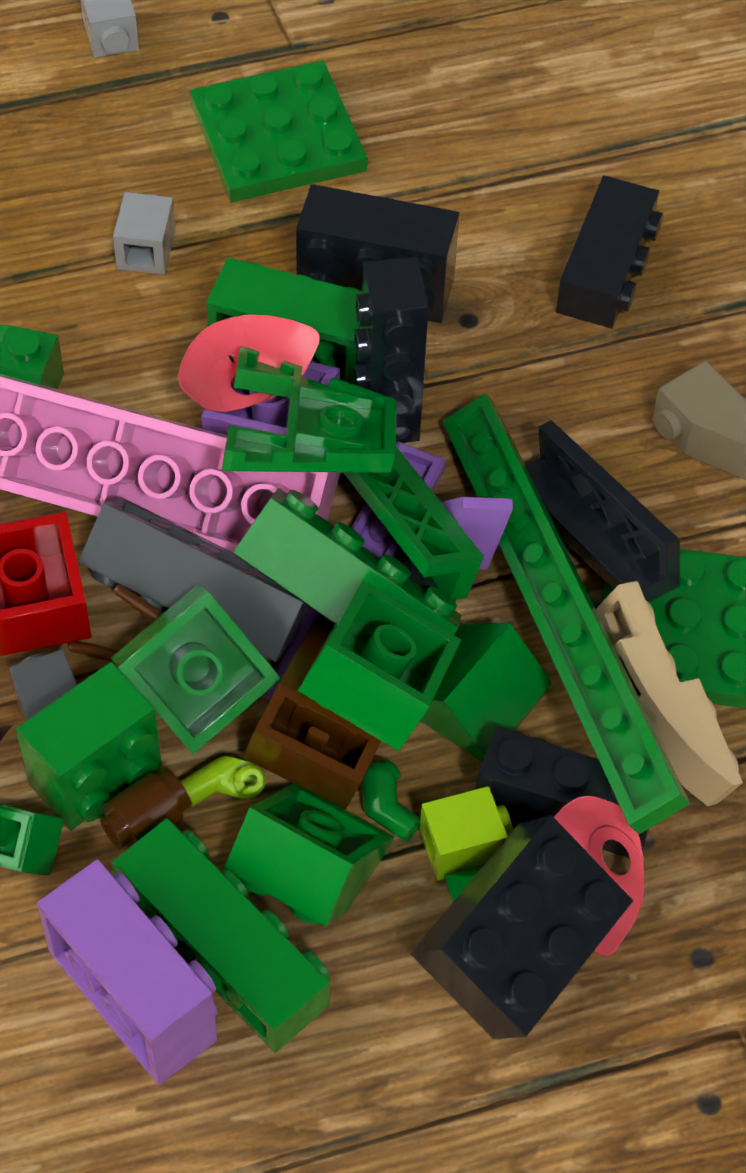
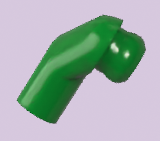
M389 760L373 762L369 765L361 782L363 810L369 818L408 843L419 830L420 817L398 803L396 780L401 778L400 770L396 764Z

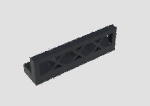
M552 420L538 426L540 458L525 466L560 537L613 589L619 584L638 581L645 600L651 602L679 587L680 539Z

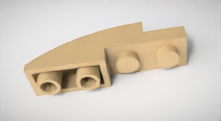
M638 581L619 584L596 608V611L681 785L706 806L718 804L739 787L743 781L739 774L737 759L728 748L717 722L715 707L712 701L707 698L699 678L684 682L679 681L676 674L675 661L665 648L655 624L653 608L645 600Z

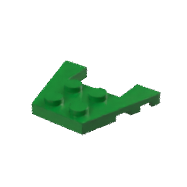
M240 346L234 388L289 398L286 435L229 425L221 470L391 473L396 454V399L336 378L330 380L329 386L302 377V366L284 360L279 369L259 362V351Z

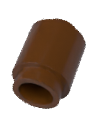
M163 769L158 774L149 772L103 804L106 817L101 820V825L108 838L119 849L125 846L130 848L166 818L174 825L182 821L183 812L191 807V801L185 788L172 772L167 769Z

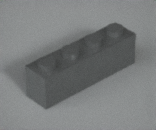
M122 497L103 503L78 563L93 570L91 576L98 582L113 588L117 585L125 586L141 594L142 599L161 612H166L199 584L212 595L267 662L269 659L276 662L284 656L310 606L235 553Z

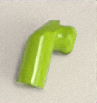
M222 756L180 782L188 793L191 807H194L215 793L240 799L254 798L264 789L266 777L263 770L252 762Z

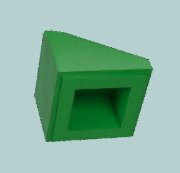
M0 804V866L19 872L50 875L53 870L64 818L22 807Z

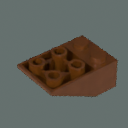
M315 618L257 724L243 758L347 809L381 741L329 709L323 708L317 702L298 691L333 629L332 626Z

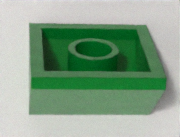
M511 623L461 624L454 635L462 639L430 707L420 720L481 762L484 760L496 726L514 732L551 688L552 684L550 678Z

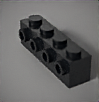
M418 256L363 262L362 293L355 294L357 323L361 329L354 330L357 361L360 362L354 363L353 366L354 383L356 386L396 399V444L398 441L404 444L407 442L420 441L429 309Z

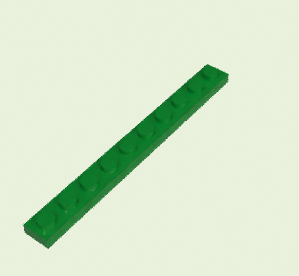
M484 393L443 420V423L477 497L513 499V510L499 545L629 826L638 834H641L690 805V802L496 404Z

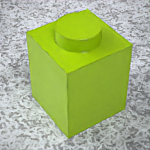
M489 786L423 803L421 806L419 832L437 881L444 879L445 874L485 865L513 831L506 807L504 805L496 806Z

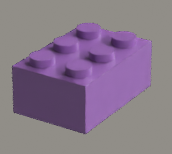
M97 859L37 902L50 955L147 1073L160 1086L217 1042L215 1016L218 1015V1010L213 1002V992L216 991V987L200 963L192 960L187 964L174 949L177 946V941L166 923L157 915L149 919L138 907L137 903L140 899L129 880L119 871L111 875Z

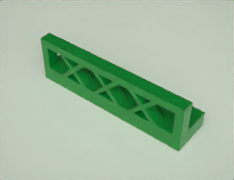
M397 446L391 473L343 472L423 577H431L439 589L453 600L467 598L484 555Z

